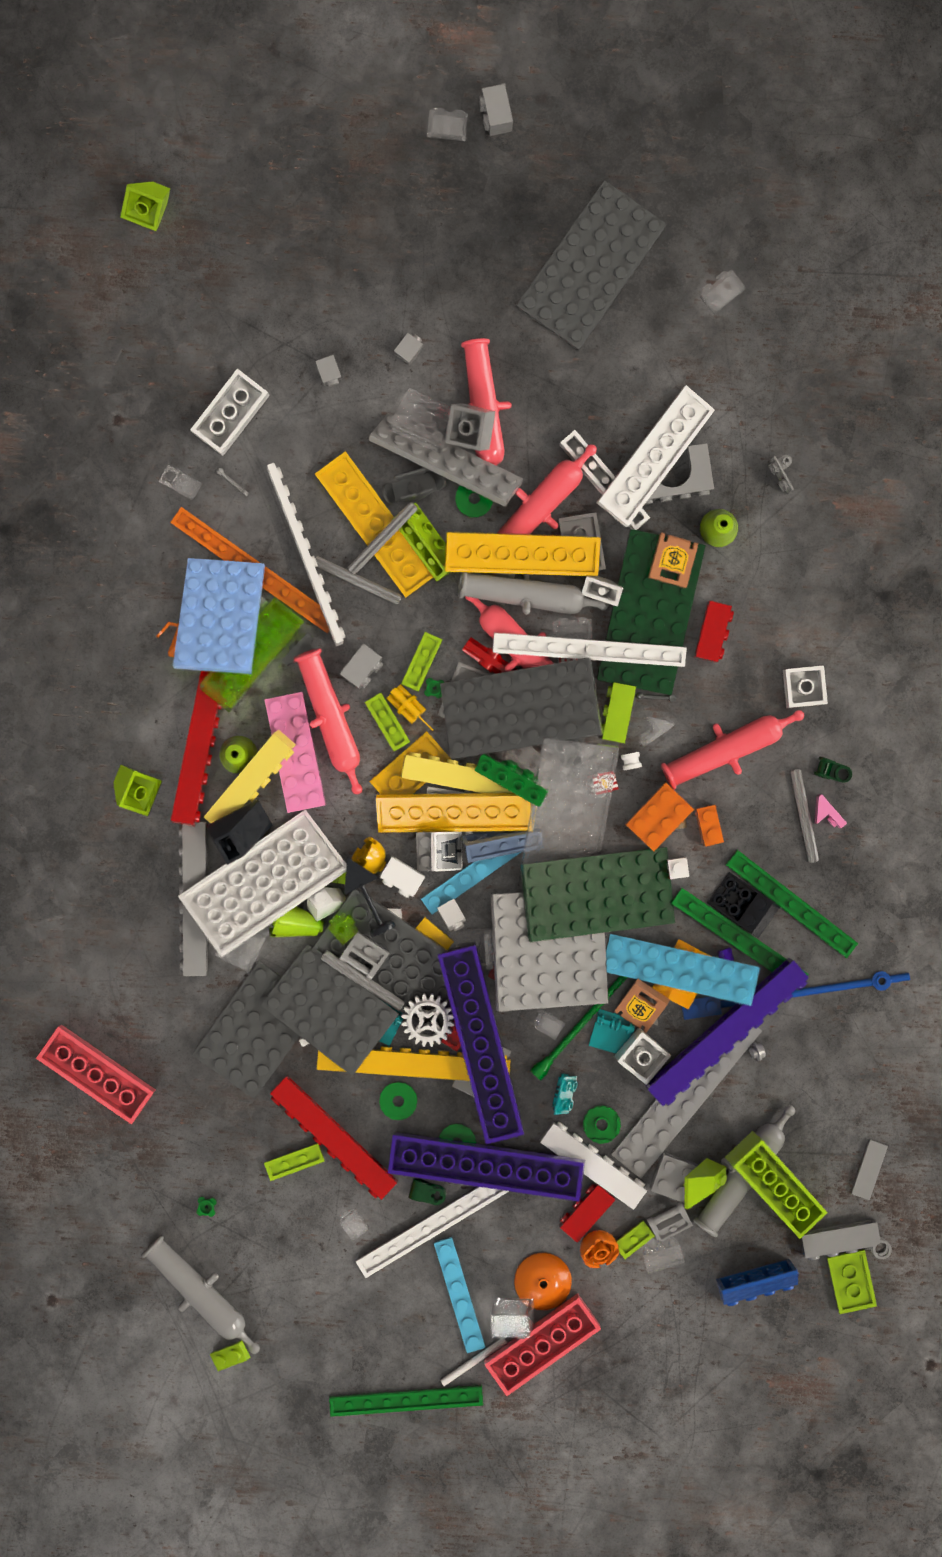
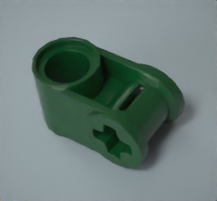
M819 756L820 762L817 771L813 775L839 783L851 780L853 773L848 766ZM840 769H845L848 773L845 780L838 777Z
M413 1178L408 1198L433 1205H441L445 1201L446 1189L443 1186ZM436 1191L440 1192L439 1199L435 1198L434 1194Z

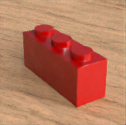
M708 601L694 658L717 663L719 659L722 660L725 651L722 648L723 641H727L729 635L727 625L728 622H732L734 611H731L732 606Z
M597 1183L589 1185L585 1190L586 1195L582 1199L580 1198L579 1201H575L572 1205V1211L570 1213L566 1212L559 1220L561 1222L559 1224L560 1228L577 1243L615 1201V1197Z

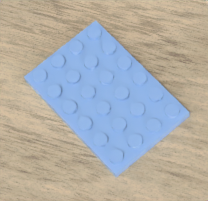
M188 558L174 654V668L251 674L265 571L264 563Z

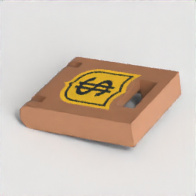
M660 533L648 578L687 588L698 543L694 542L692 549H690L691 541L668 535L667 540L664 541L665 534ZM661 570H667L679 575L676 581L661 577Z
M637 979L614 1012L618 1014L622 1011L621 1017L638 1028H641L643 1025V1031L647 1033L668 1005L670 999L640 979ZM642 991L643 993L657 1001L656 1004L654 1005L653 1003L639 995L640 992Z

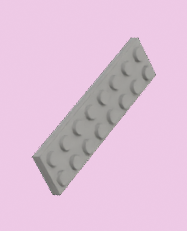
M387 413L369 437V441L503 506L507 505L523 482V478L453 444L445 443V440Z

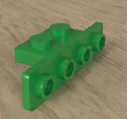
M482 754L475 768V771L537 807L542 806L548 793L546 788L537 784L539 778L535 777L532 771L519 768L518 764L512 760L498 762L486 754Z

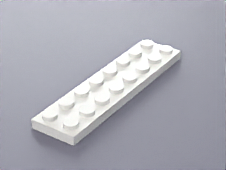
M687 385L684 386L596 503L623 526H629L715 409Z

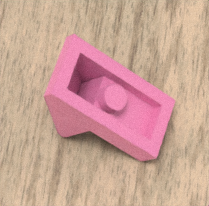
M819 794L816 797L814 823L818 824L828 815L829 818L827 820L834 828L836 826L838 828L844 827L847 822L826 798Z

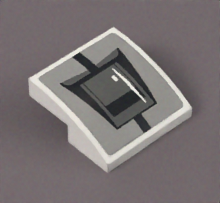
M431 832V871L462 870V832Z

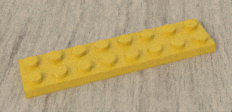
M346 451L315 473L318 480L367 546L394 518ZM400 530L374 555L405 598L434 578Z
M446 532L445 571L598 576L601 538L592 536Z
M514 793L376 795L378 833L531 831L532 829L531 803Z

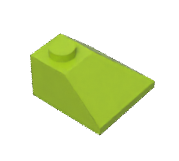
M155 182L128 184L120 218L157 231L168 203L171 188Z
M120 765L113 782L117 806L148 816L162 781L135 769Z
M706 1158L685 1176V1209L691 1208L726 1183V1166Z

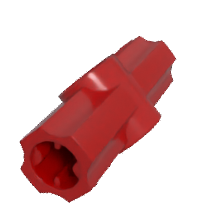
M470 637L462 649L464 653L478 661L479 665L491 673L506 672L505 666L509 662L502 659V656L498 653H493L491 648L485 647Z

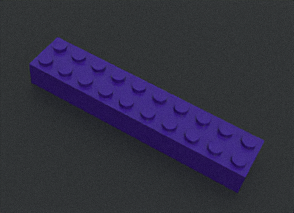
M476 944L440 953L438 958L486 1144L524 1135Z
M790 958L785 960L756 986L751 1006L741 1003L735 1004L660 1070L647 1085L645 1084L647 1089L662 1106L665 1104L669 1106L676 1100L675 1096L680 1091L684 1093L691 1086L690 1082L694 1079H700L706 1073L704 1070L707 1067L715 1066L720 1061L719 1057L723 1053L728 1054L734 1049V1044L738 1040L740 1042L749 1035V1030L753 1027L755 1029L764 1022L762 1019L765 1016L774 1014L778 1010L777 1006L782 1001L784 1003L789 1001L796 989L801 990L807 984L806 980L809 977L794 960Z
M396 1132L392 1137L388 1173L579 1201L581 1198L585 1160Z

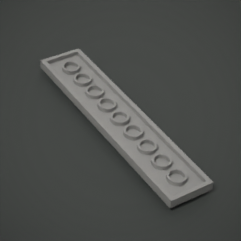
M754 1027L749 1030V1035L740 1042L738 1040L731 1052L728 1054L723 1053L719 1057L720 1061L715 1066L707 1067L704 1070L706 1073L700 1079H694L690 1082L691 1086L684 1093L680 1091L675 1096L676 1100L669 1106L667 1104L662 1106L655 1099L613 1150L611 1155L641 1179L755 1041L762 1030L759 1028L755 1029Z

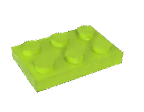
M860 1249L855 1253H842L838 1256L827 1257L838 1313L844 1314L876 1307L877 1303L865 1250Z

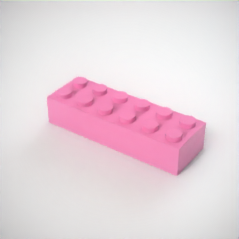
M299 692L264 699L271 735L280 730L296 744L292 749L294 754L288 760L284 759L280 763L283 767L279 770L287 813L326 805L304 693Z

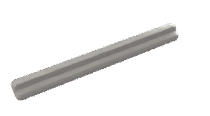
M412 502L408 503L348 566V570L352 574H356L417 511V507Z
M319 556L315 558L318 568L394 604H399L402 598L400 594L360 575L352 574L349 570Z
M800 769L791 770L790 774L809 863L818 862L819 856L802 773Z
M326 950L323 953L322 961L366 988L396 1010L400 1011L405 1003L403 1000L373 980L370 981L364 974L346 962L340 961L331 952Z

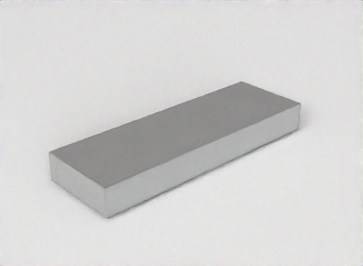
M871 1139L868 1140L851 1194L870 1200L888 1145Z

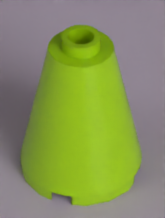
M724 509L709 511L704 515L700 523L701 537L707 544L714 547L729 545L738 533L736 518Z
M238 735L228 738L222 744L219 755L225 769L232 773L240 774L258 752L252 740ZM234 751H237L239 754L237 758L233 756Z
M296 906L272 922L273 928L269 927V936H317L318 932H322L324 922L321 920L317 922L310 912Z

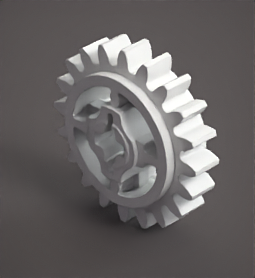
M423 993L422 999L415 996L416 1003L409 1000L408 1003L411 1007H404L408 1014H402L401 1016L403 1019H406L401 1024L402 1026H407L404 1033H411L408 1038L409 1040L415 1037V1044H418L421 1040L423 1047H425L426 1042H429L430 1046L433 1047L434 1041L440 1045V1038L447 1040L445 1033H452L448 1026H454V1022L450 1021V1019L454 1018L453 1014H448L452 1009L451 1007H445L448 1002L447 1000L441 1003V996H438L435 1000L433 993H431L430 998H427L425 993ZM429 1005L435 1008L428 1011L422 1009L421 1007ZM414 1012L418 1015L420 1021L416 1027L412 1020ZM440 1013H442L444 1019L442 1028L438 1025L436 1019ZM433 1015L431 1023L427 1022L423 1025L425 1017L429 1018ZM424 1030H431V1031H434L435 1033H434V1034H423V1033H421V1032L424 1031Z

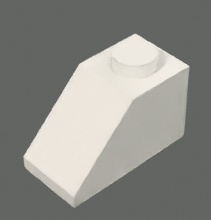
M586 576L582 595L618 606L623 587L600 576Z
M323 887L307 898V909L318 922L338 911L347 898L339 888Z

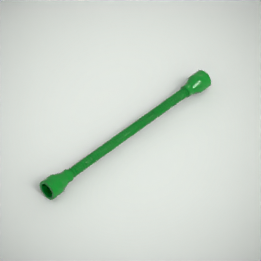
M618 977L612 986L608 988V999L626 981L627 977ZM594 1004L589 1012L580 1019L581 1021L558 1044V1047L556 1046L551 1054L531 1068L530 1071L539 1080H542L548 1074L554 1059L559 1056L560 1052L565 1049V1046L567 1047L570 1041L582 1030L581 1028L592 1019L591 1017L604 1004Z

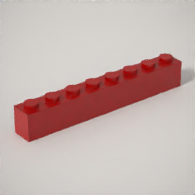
M201 670L171 816L172 823L195 827L196 822H200L201 811L198 810L199 805L204 802L205 793L202 790L203 785H207L209 774L206 773L207 766H211L212 755H210L211 747H215L216 736H213L215 728L218 729L220 717H217L218 710H222L224 702L221 695L222 691H226L227 680H225L224 674Z
M288 1075L271 1091L272 1101L278 1106L281 1104L286 1109L285 1113L293 1119L295 1117L300 1122L298 1125L305 1132L310 1131L314 1135L312 1137L314 1141L320 1146L323 1144L328 1149L327 1153L335 1159L337 1157L342 1162L340 1165L347 1172L351 1170L356 1175L354 1177L355 1180L361 1185L365 1184L369 1188L368 1192L374 1198L379 1197L382 1200L397 1184L398 1180L388 1173L384 1166Z

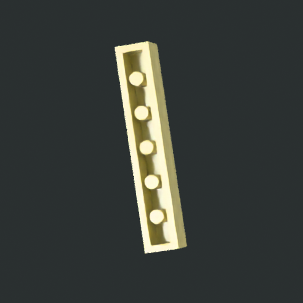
M277 730L207 812L204 818L208 822L213 823L244 807L248 801L253 802L259 795L257 792L259 788L262 787L264 789L271 781L269 776L272 773L276 775L283 767L280 763L284 759L288 760L294 754L292 749L296 744L280 730Z
M414 752L404 756L401 778L479 793H513L476 772V764L466 763V766L458 765L459 761L447 759V763L440 762V757L428 756V759L420 758L421 754Z

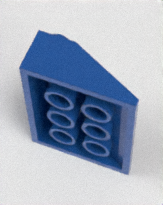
M786 1259L717 1278L716 1282L723 1304L733 1306L738 1304L740 1300L746 1299V1301L757 1299V1296L762 1294L770 1296L780 1289H783V1291L793 1289L795 1285H798V1271L791 1260Z

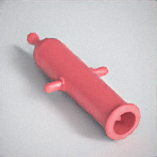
M486 338L471 339L461 343V347L465 350L470 397L468 405L496 411L490 449L475 450V454L481 459L497 466L504 458V444L498 412L503 409H510L512 404L508 401L499 402L496 400L488 351L490 340Z
M588 445L585 452L575 461L564 460L557 464L531 495H527L519 488L515 494L522 500V505L497 533L531 534L542 522H546L552 529H557L558 523L551 517V513L580 484L583 478L581 468L590 456L596 454V446Z
M465 596L466 600L471 601L480 611L479 623L492 639L494 638V633L527 635L502 607L498 605L487 606L477 598ZM541 632L537 636H546V633ZM509 654L512 658L505 666V671H512L516 666L526 669L554 663L546 656Z
M316 648L295 656L294 661L298 662L316 715V719L312 720L309 725L311 728L320 727L332 765L339 772H345L348 775L352 785V792L358 795L362 792V786L356 778L355 768L360 763V755L344 716V712L350 709V705L345 703L340 706L320 656L321 649Z
M797 710L793 715L784 719H777L771 715L763 716L728 734L723 733L719 724H714L712 728L717 736L716 740L668 764L662 763L661 768L669 786L675 790L677 785L727 763L731 765L734 773L739 775L742 772L738 763L739 758L776 743L783 735V728L794 721L803 720L804 713L801 710Z

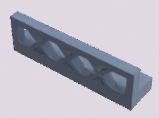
M532 821V828L534 829H531V831H483L462 836V842L465 847L467 862L470 863L543 848L541 830L537 822Z

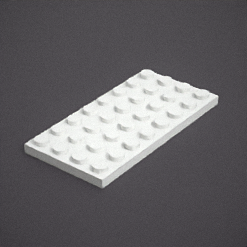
M304 810L258 841L245 856L228 865L226 863L180 894L178 898L222 958L346 872V863L308 812Z

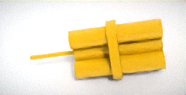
M401 684L390 692L391 694L386 699L398 710L397 713L399 715L402 714L411 724L417 718H420L432 731L434 730L420 717L427 709L417 700L415 695L410 694Z

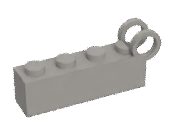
M875 1219L809 1230L800 1239L803 1256L809 1260H817L822 1255L834 1257L838 1256L839 1252L845 1251L846 1253L858 1252L857 1249L861 1248L870 1250L878 1259H886L892 1252L889 1242L885 1238L880 1237L878 1224ZM880 1243H885V1250L877 1253L875 1251L876 1246Z

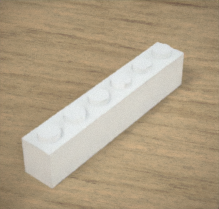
M576 430L560 442V447L572 461L578 459L588 446ZM596 454L590 456L581 468L584 475L601 495L615 478ZM641 508L629 524V527L638 530L650 517Z
M552 1122L540 1138V1143L558 1156L584 1159V1174L634 1210L647 1192L644 1187L645 1183L637 1177L634 1180L628 1176L630 1172L622 1166L617 1168L613 1165L614 1161L608 1156L602 1157L599 1155V1150L593 1145H585L582 1142L583 1138L576 1133L572 1135L567 1132L568 1128L561 1122L557 1124Z

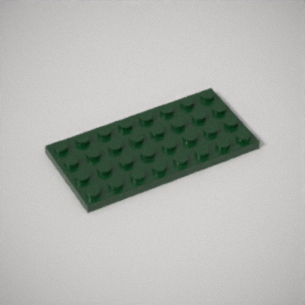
M630 529L618 585L623 587L618 606L613 605L605 641L683 647L706 545L698 543L687 588H681L648 578L660 535ZM663 569L660 573L661 577L675 581L679 575ZM600 661L596 679L672 695L678 666Z
M667 847L657 848L655 851L645 849L521 864L529 942L674 924V906L671 904L673 901L672 887L667 868Z

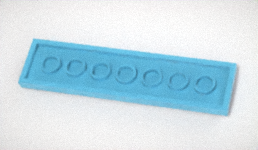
M610 934L606 950L607 973L640 979L645 982L745 1005H752L760 970L759 967Z

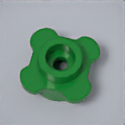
M428 678L426 680L427 689L424 691V694L427 697L436 696V698H441L440 684L444 683V681Z
M200 1197L198 1199L197 1214L199 1216L208 1215L213 1217L216 1213L214 1210L217 1203L216 1199Z

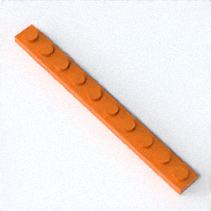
M182 507L170 522L224 561L260 563ZM265 566L262 588L328 634L330 630L320 605Z

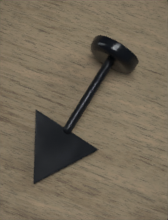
M347 857L344 895L357 888L361 889L378 924L370 930L371 937L378 936L394 928L396 924L393 920L382 923L364 886L379 877Z

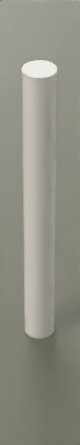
M504 1337L500 1338L442 1378L440 1381L443 1386H446L507 1344Z

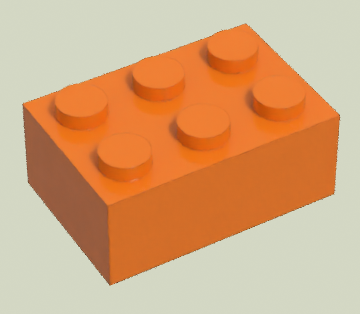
M665 782L625 824L646 845L655 851L694 809Z

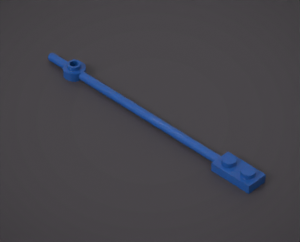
M877 971L870 979L802 988L801 990L796 989L792 993V998L873 986L875 989L883 991L888 989L891 983L910 980V974L903 973L889 976L884 971ZM880 978L885 979L884 984H879ZM711 996L695 998L689 1009L682 1006L683 1019L721 1015V1008L732 1007L737 1002L720 1001L719 998Z

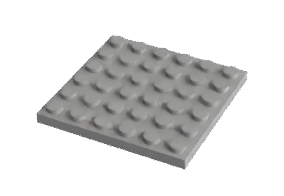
M524 892L491 894L496 1011L608 1003L605 933L529 942Z

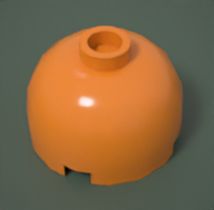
M596 1230L588 1233L583 1238L580 1245V1253L585 1265L590 1268H601V1264L606 1263V1265H609L616 1260L619 1255V1246L612 1234L605 1230Z

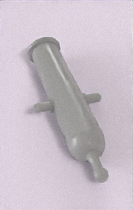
M461 572L459 578L458 598L461 599L466 596L522 606L523 613L526 615L530 613V608L563 614H576L586 606L598 607L600 610H606L609 607L608 603L586 598L582 595V590L574 585L529 580V574H522V579Z
M792 1105L785 1107L784 1113L774 1124H763L755 1132L775 1155L783 1147L785 1135L782 1131L784 1124L789 1117L795 1114V1108ZM725 1158L721 1159V1164L729 1169L726 1175V1183L715 1191L698 1218H693V1221L700 1228L713 1237H718L717 1232L752 1188Z
M160 1235L142 1253L141 1257H146L184 1297V1301L178 1306V1310L183 1312L189 1306H192L221 1337L227 1340L234 1338L242 1340L249 1348L250 1353H258L260 1350L259 1344L253 1342L244 1331L246 1323L243 1315L213 1287L212 1284L218 1279L219 1275L213 1273L207 1279H204L163 1240L164 1236Z

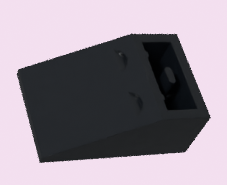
M257 799L207 825V828L228 865L245 856L273 825L260 801Z
M728 872L708 901L709 905L757 938L760 937L780 908L775 902L730 872Z

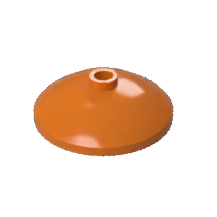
M540 1252L528 1256L519 1264L515 1273L514 1284L517 1295L527 1306L536 1310H550L565 1301L571 1290L572 1278L568 1266L561 1258L551 1253ZM546 1281L547 1285L541 1287L540 1282Z

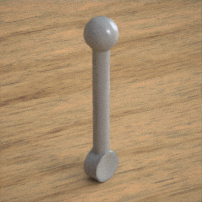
M222 468L217 469L218 475H222L245 496L249 495L245 489L225 474Z

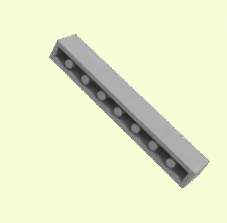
M196 822L195 827L179 826V837H182V845H179V856H182L183 864L179 865V875L183 876V883L179 884V894H182L208 876L207 822ZM181 902L179 904V912L183 914V922H180L179 930L180 933H183V941H180V952H183V960H180V972H183V976H207L208 938Z

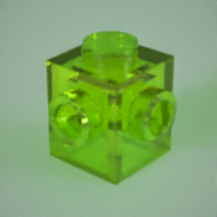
M344 913L340 916L335 914L329 920V931L342 945L358 933L359 929L354 925L356 922L349 914L347 916Z

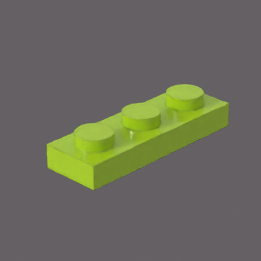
M427 632L424 633L401 683L402 685L419 692L442 639Z
M382 693L365 702L394 752L410 743Z
M315 1143L266 1161L264 1165L269 1179L272 1181L325 1162L320 1145Z

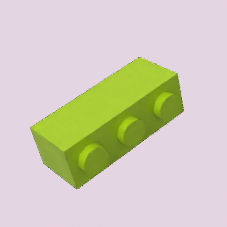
M615 682L612 683V686H608L606 697H609V703L604 705L602 716H606L605 723H601L603 733L601 739L625 744L636 691L635 686Z

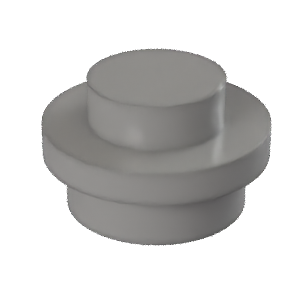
M756 1042L751 1044L749 1049L751 1057L758 1062L766 1056L763 1045Z

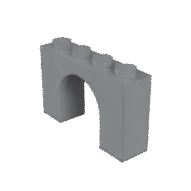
M707 443L687 447L690 473L684 484L678 487H666L660 483L644 505L653 504V500L661 499V502L672 501V497L678 496L680 499L691 498V494L697 493L699 496L710 495V491L714 490Z

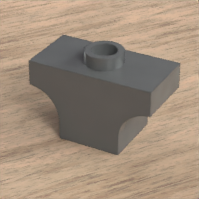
M307 632L299 642L295 640L289 646L290 651L282 661L287 666L293 663L298 664V662L294 661V657L312 650L314 637Z

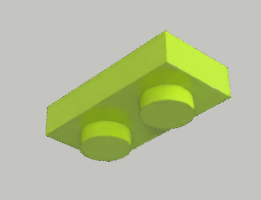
M644 1220L640 1221L616 1240L619 1246V1253L624 1259L628 1258L655 1236Z
M242 1340L215 1350L210 1354L218 1371L245 1362L251 1358Z

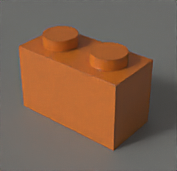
M716 805L696 808L695 814L703 846L723 843L724 839Z

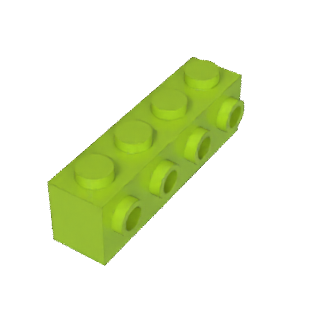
M415 502L414 505L417 507V511L399 530L435 580L439 581L451 573L445 571L446 543Z

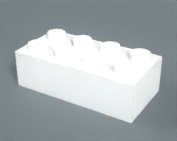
M237 369L190 430L211 448L224 456L270 395L265 389Z

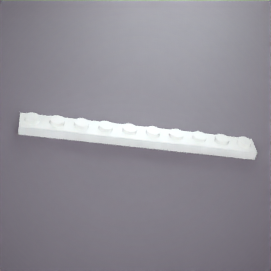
M275 463L267 465L268 474L335 646L343 644V638H345L342 627L338 628L336 620H339L335 609L331 610L329 605L332 602L328 591L324 592L322 587L325 584L321 573L317 574L315 569L318 566L314 556H310L308 551L311 547L308 539H304L301 533L304 531L301 521H297L294 515L297 513L293 502L290 503L287 497L290 496L287 485L282 484L281 478H283L281 469L280 467L276 468Z
M494 633L492 650L493 653L573 659L590 657L591 660L685 667L686 647L508 633Z
M476 1187L357 1259L356 1263L365 1278L509 1191Z

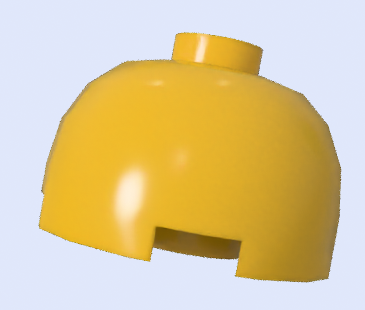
M368 837L363 840L365 844L361 849L357 847L351 860L371 873L376 874L378 871L381 872L386 865V852L381 843L372 837Z

